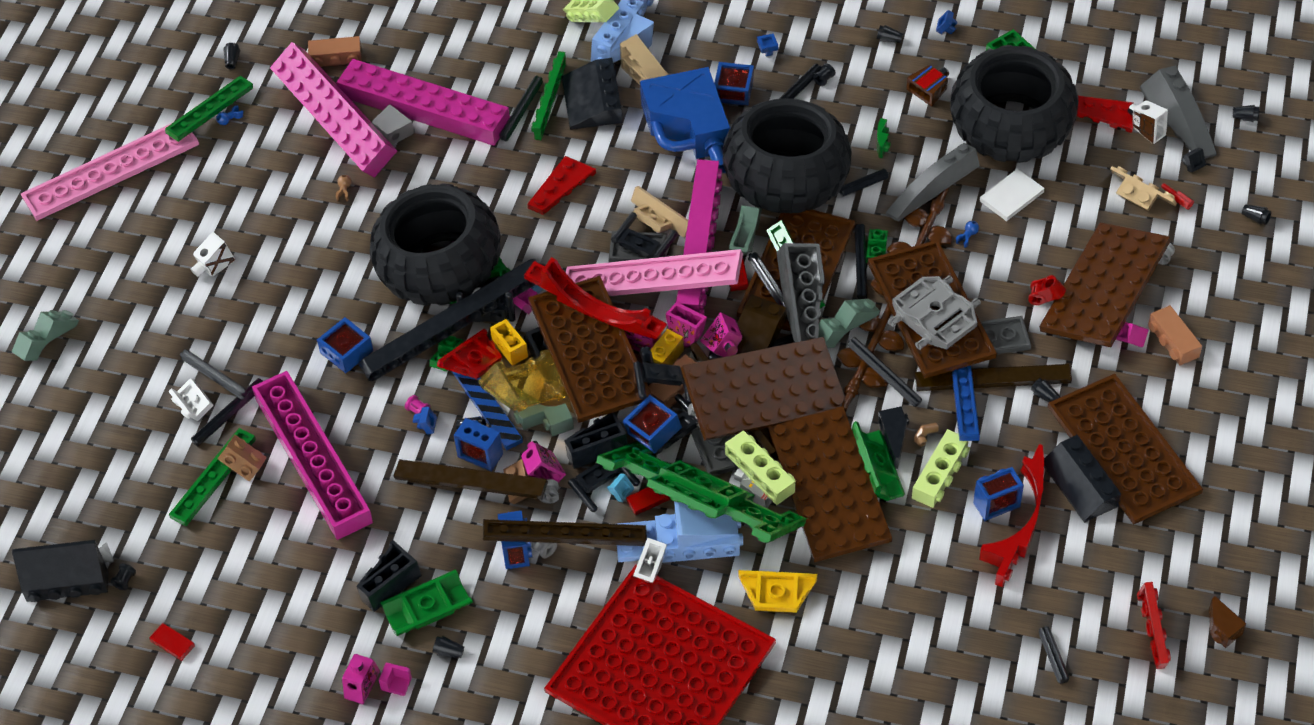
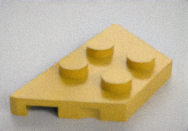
M738 570V577L755 611L797 613L817 582V574Z

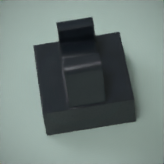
M1196 148L1182 156L1183 164L1187 166V171L1194 172L1206 166L1202 148Z

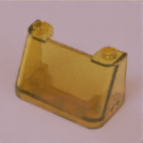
M548 349L541 351L540 356L536 360L532 357L521 365L506 368L502 361L497 362L478 381L484 391L511 410H517L518 412L533 405L554 399L561 400L567 396Z

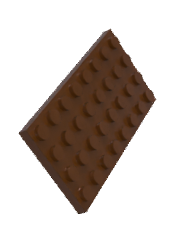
M806 210L801 213H781L777 222L782 220L785 223L794 243L820 245L824 272V284L822 286V299L824 301L855 227V221L816 210ZM769 238L761 260L782 290L777 251ZM756 271L737 310V317L741 316L751 295L776 303ZM787 320L782 329L791 332V328Z
M1100 222L1064 283L1066 288L1064 296L1054 300L1039 326L1040 331L1111 348L1170 243V236Z
M938 240L868 259L869 268L893 316L896 315L892 304L893 298L922 277L939 276L943 280L950 275L954 281L949 286L954 293L963 296L969 301ZM934 306L930 307L932 310H939V309H940V308L937 307V306H935V307H934ZM959 310L957 313L953 315V317L947 319L938 328H935V330L937 331L938 329H940L942 326H944L946 323H948L962 311ZM976 312L977 327L948 349L927 344L919 350L915 343L920 341L922 337L903 321L897 323L924 379L996 358L997 353Z
M601 276L576 283L593 297L613 306ZM548 291L528 297V302L578 423L641 404L645 400L640 399L638 395L633 366L637 359L623 329L592 318L557 301V296ZM644 382L647 398L649 395L652 396L647 383Z
M824 337L692 363L681 367L704 441L739 434L743 430L748 432L762 429L791 419L840 407L845 399Z
M1112 374L1048 403V409L1070 438L1075 435L1080 437L1121 492L1119 505L1133 525L1202 494L1203 488L1116 374Z
M843 406L768 426V432L782 469L787 474L790 473L796 481L795 493L791 495L797 514L807 518L802 529L814 562L892 542L891 533L878 498L874 493L869 474L864 468L863 459L858 452L859 448Z

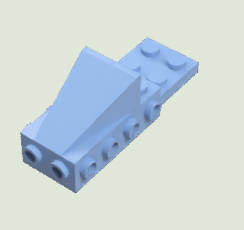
M621 0L618 4V11L607 22H604L592 38L591 62L606 58H612L613 63L621 60L620 43L635 34L649 48L652 45L654 22L643 16L646 8L651 6L654 0Z
M674 501L675 514L655 516V520L619 523L646 525L647 538L667 544L662 563L740 556V546L743 545L742 533L738 534L741 522L732 520V517L726 514L717 518H709L704 512L692 510L682 502ZM617 545L618 562L639 561L644 546Z

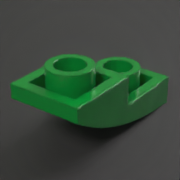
M880 118L877 129L876 145L879 158H883L885 152L889 151L891 142H888L889 127H887V119Z
M869 229L866 263H868L869 258L886 254L888 231Z
M449 336L438 344V351L430 359L429 366L447 372L448 370L437 366L438 360L461 345L464 340L455 336Z

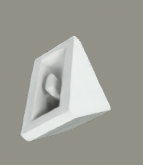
M647 538L633 576L653 583L661 569L667 544Z

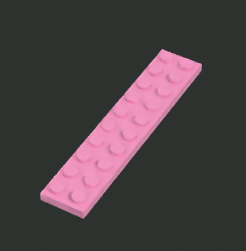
M167 125L21 193V196L36 221L196 147L199 145V142L193 132L179 142L165 133V128L169 126Z
M739 249L569 266L566 269V274L575 283L601 276L609 296L738 284L743 253Z

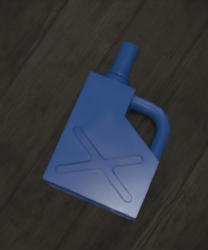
M709 67L640 81L641 106L650 134L655 136L659 146L672 152L693 149L696 159L710 157L712 161H719V168L722 169V174L726 173L723 165V145L730 126Z

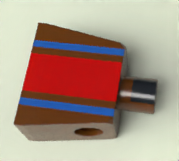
M927 66L907 77L906 90L932 107L947 89L949 71L945 67L937 70L932 66Z

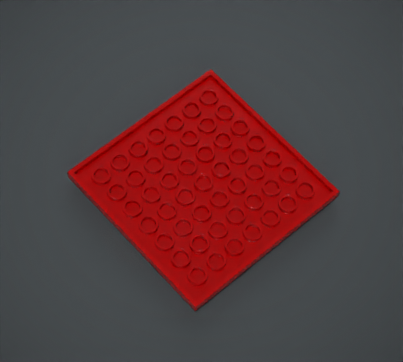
M635 565L544 687L545 693L602 725H720L776 644V639L659 576H656L653 583L634 577L633 575L637 567Z

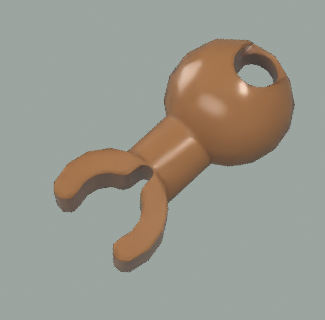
M341 175L337 180L340 190L336 192V199L339 201V198L344 194L346 201H348L347 188L351 186L352 181L348 175Z

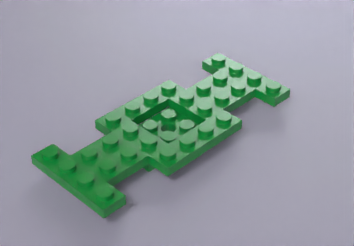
M638 441L600 454L597 457L596 463L602 465L604 469L614 471L615 469L625 467L632 474L646 477V480H648L647 486L652 488L655 493L665 494L672 501L682 502L692 510L702 511L709 518H717L726 514L731 516L732 520L748 524L753 529L751 535L758 537V540L764 543L772 542L805 526L807 518L790 510L783 514H778L754 503V494L679 460L669 464L652 456L653 452Z

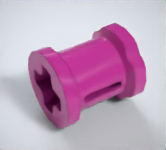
M416 395L410 396L405 403V409L415 414L421 413L422 407H430L428 403L424 404Z

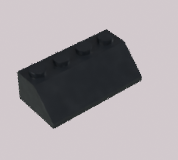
M1078 435L1060 442L1044 458V468L1084 523L1119 506L1121 492Z

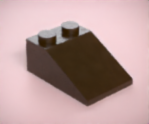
M751 295L737 324L742 335V340L737 346V354L771 348L787 321V307Z

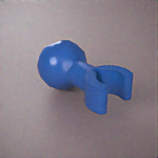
M236 105L228 113H218L216 121L222 126L227 125L232 118H242L244 116L243 110L239 111V106Z
M968 221L965 225V232L956 237V244L965 239L964 248H966L969 244L968 239L970 236L975 235L979 231L978 223Z

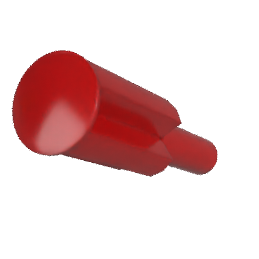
M1165 183L1161 185V188L1174 195L1176 202L1185 209L1189 210L1193 206L1194 201L1181 191L1176 192Z

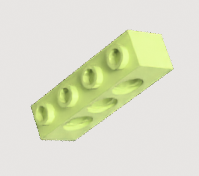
M572 0L563 10L571 22H607L618 11L619 6L614 0Z
M946 430L913 486L912 499L934 508L937 501L941 502L945 493V487L951 485L952 475L954 472L957 473L959 471L962 458H966L970 451V447H968L969 441H959L958 433Z
M743 430L725 443V455L776 505L795 493L796 481L790 473L787 474L782 469L781 464L776 460L774 461L769 456L767 450L761 448L756 443L753 436L748 435Z

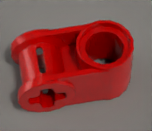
M1053 275L1034 280L1030 285L1031 294L1028 297V301L1033 305H1042L1058 300L1064 296L1066 288Z

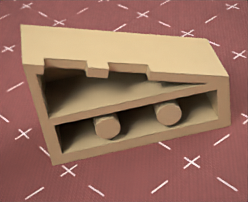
M637 34L620 43L621 68L639 85L642 80L669 75Z

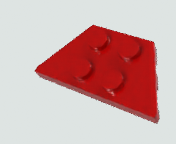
M484 328L440 358L437 366L478 379L499 364L502 355L495 348L493 340H489L487 337L488 332Z

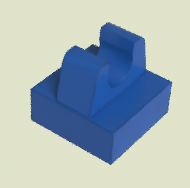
M947 10L938 19L936 32L952 34L956 30L954 26L957 24V21L953 18V12Z
M774 33L757 37L760 51L762 54L765 53L766 57L773 55V51L778 50V43Z
M422 407L421 413L414 415L413 423H418L417 428L423 429L426 434L434 433L437 417L430 407Z

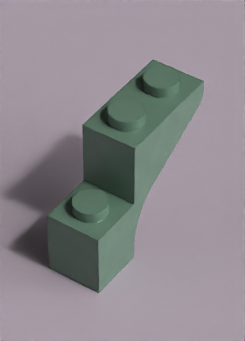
M741 205L738 224L730 241L729 249H741L743 255L753 251L755 232L759 229L762 208Z
M870 299L845 300L834 318L821 319L818 324V338L824 337L827 348H835L846 333L875 318L880 313V310Z
M54 310L40 312L34 330L19 332L12 352L24 361L38 360L42 350L50 341L75 328L79 320L73 316V313L67 310H62V312Z
M515 388L508 390L509 398L506 399L510 410H514L515 421L517 424H521L523 430L543 423L545 430H549L553 437L574 429L573 417L566 403L558 406H544Z

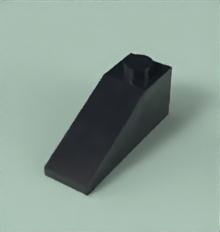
M901 406L881 410L878 413V424L895 469L899 467L906 427L909 425L907 413L904 414Z

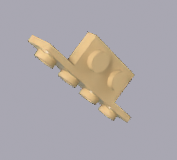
M1112 166L1110 168L1113 174L1124 179L1116 192L1122 198L1147 211L1150 210L1157 197L1173 206L1177 205L1174 199L1175 196L1171 193L1158 191L1159 188L1156 185L1143 183L1142 178L1137 175H1133V177L1128 175V171L1118 166L1115 168Z
M636 186L631 202L638 206L634 208L633 212L637 214L639 221L650 226L655 232L661 233L672 229L677 231L680 236L686 237L688 219L640 186Z

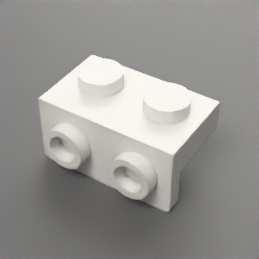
M191 378L178 391L172 388L169 390V393L173 396L171 400L182 408L181 413L187 419L192 418L199 421L214 406L196 381Z

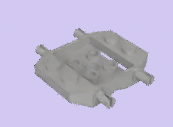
M950 275L943 280L939 276L922 277L893 298L892 304L896 315L889 319L888 323L894 327L898 322L903 321L919 334L922 339L915 343L919 350L927 344L948 349L977 327L974 309L981 304V301L975 298L969 302L963 296L954 293L949 286L954 281ZM932 306H934V307L937 306V307H939L940 309H939V310H932L930 307H932ZM959 310L962 311L960 314H958L956 317H954L940 329H938L937 331L935 330V328H938L947 319L953 317V315L957 313Z

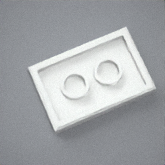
M1017 168L980 197V202L1005 221H1008L1043 194L1045 188Z

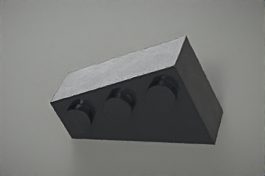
M615 412L609 413L601 419H595L593 421L594 424L587 429L582 428L564 440L567 457L573 469L596 462L600 454L628 445L626 432Z
M393 539L389 543L390 547L385 554L379 556L378 563L374 568L368 570L356 586L362 602L373 612L382 607L381 602L396 596L422 576L417 561Z

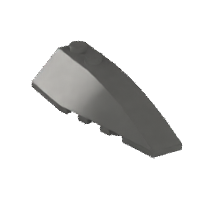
M1176 66L1159 69L1140 85L1146 100L1168 110L1167 127H1171L1175 131L1174 134L1185 142V146L1190 151L1202 148L1205 158L1216 156L1217 153L1203 116Z
M963 143L944 155L920 174L902 192L886 211V215L896 221H900L980 166L976 148Z
M783 243L777 251L784 304L787 307V317L794 341L800 342L818 338V323L821 315L820 304L823 296L822 286L824 284L820 245L812 243Z

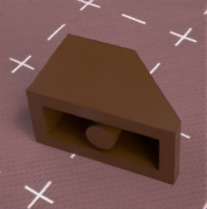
M1216 596L1212 598L1209 607L1210 635L1215 642L1227 648L1243 634L1246 623Z

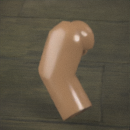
M937 423L920 426L914 436V442L918 446H924L927 442L925 438L927 434L938 432Z

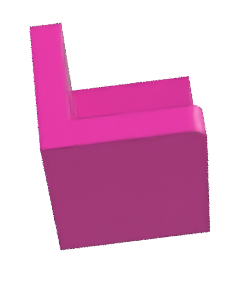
M529 288L513 298L514 304L527 314H530L532 309L528 302V297L538 293Z
M1125 322L1116 340L1143 347L1149 329Z
M386 662L379 678L381 690L405 696L412 679L410 669Z

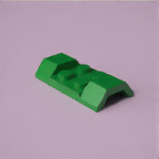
M855 421L852 431L859 448L858 452L864 462V468L870 474L869 479L874 493L878 498L886 501L903 497L905 493L882 431L877 430L864 433L861 431L859 422Z
M455 569L381 602V605L394 634L399 636L454 614L455 610L469 605L473 601L467 595Z

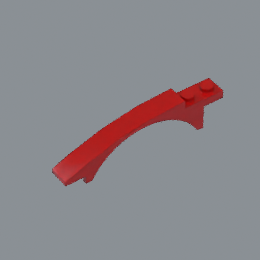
M552 257L545 266L534 261L524 274V279L556 295L557 301L614 327L657 340L667 326V323L650 315L651 310L647 308L625 310L598 300L579 287L564 272L558 261Z
M1041 444L1038 445L1032 459L1024 456L1022 460L1024 465L1021 468V473L1028 480L1035 497V511L1031 519L1016 534L998 542L983 544L980 550L979 560L999 567L996 573L995 585L1003 587L1005 581L1010 580L1013 573L1012 565H1017L1020 557L1025 558L1036 529L1044 478L1043 445Z

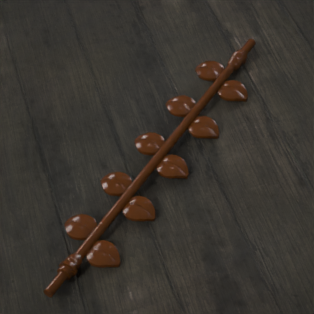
M949 187L932 201L929 216L925 210L917 208L904 217L910 225L923 227L915 246L924 244L926 238L930 242L938 240L940 245L952 243L951 234L946 228L942 226L932 227L936 216L945 207L944 199ZM896 242L887 248V252L891 253L911 246L905 242ZM874 279L870 286L878 294L883 295ZM888 304L881 319L877 315L875 318L859 326L864 331H875L867 347L872 353L877 344L889 351L904 349L903 339L897 332L891 330L884 331L892 313ZM850 347L838 352L836 357L844 366L850 368L858 367L854 377L845 387V399L841 406L844 407L846 412L852 398L858 395L860 380L869 387L887 386V381L873 368H866L868 364Z

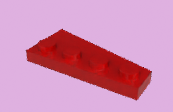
M1078 96L1077 117H1088L1093 122L1100 123L1101 121L1110 124L1109 127L1115 129L1120 127L1126 129V132L1132 133L1133 116L1127 111L1134 102Z
M565 156L528 202V209L544 215L557 205L562 197L571 194L576 186H581L585 183L586 178L595 175L596 168Z
M1145 582L1137 593L1138 601H1142V617H1147L1148 619L1146 621V632L1149 637L1153 638L1150 642V647L1156 669H1163L1171 660L1170 650L1166 649L1165 646L1167 635L1165 628L1161 626L1162 610L1157 606V588H1154L1153 582Z

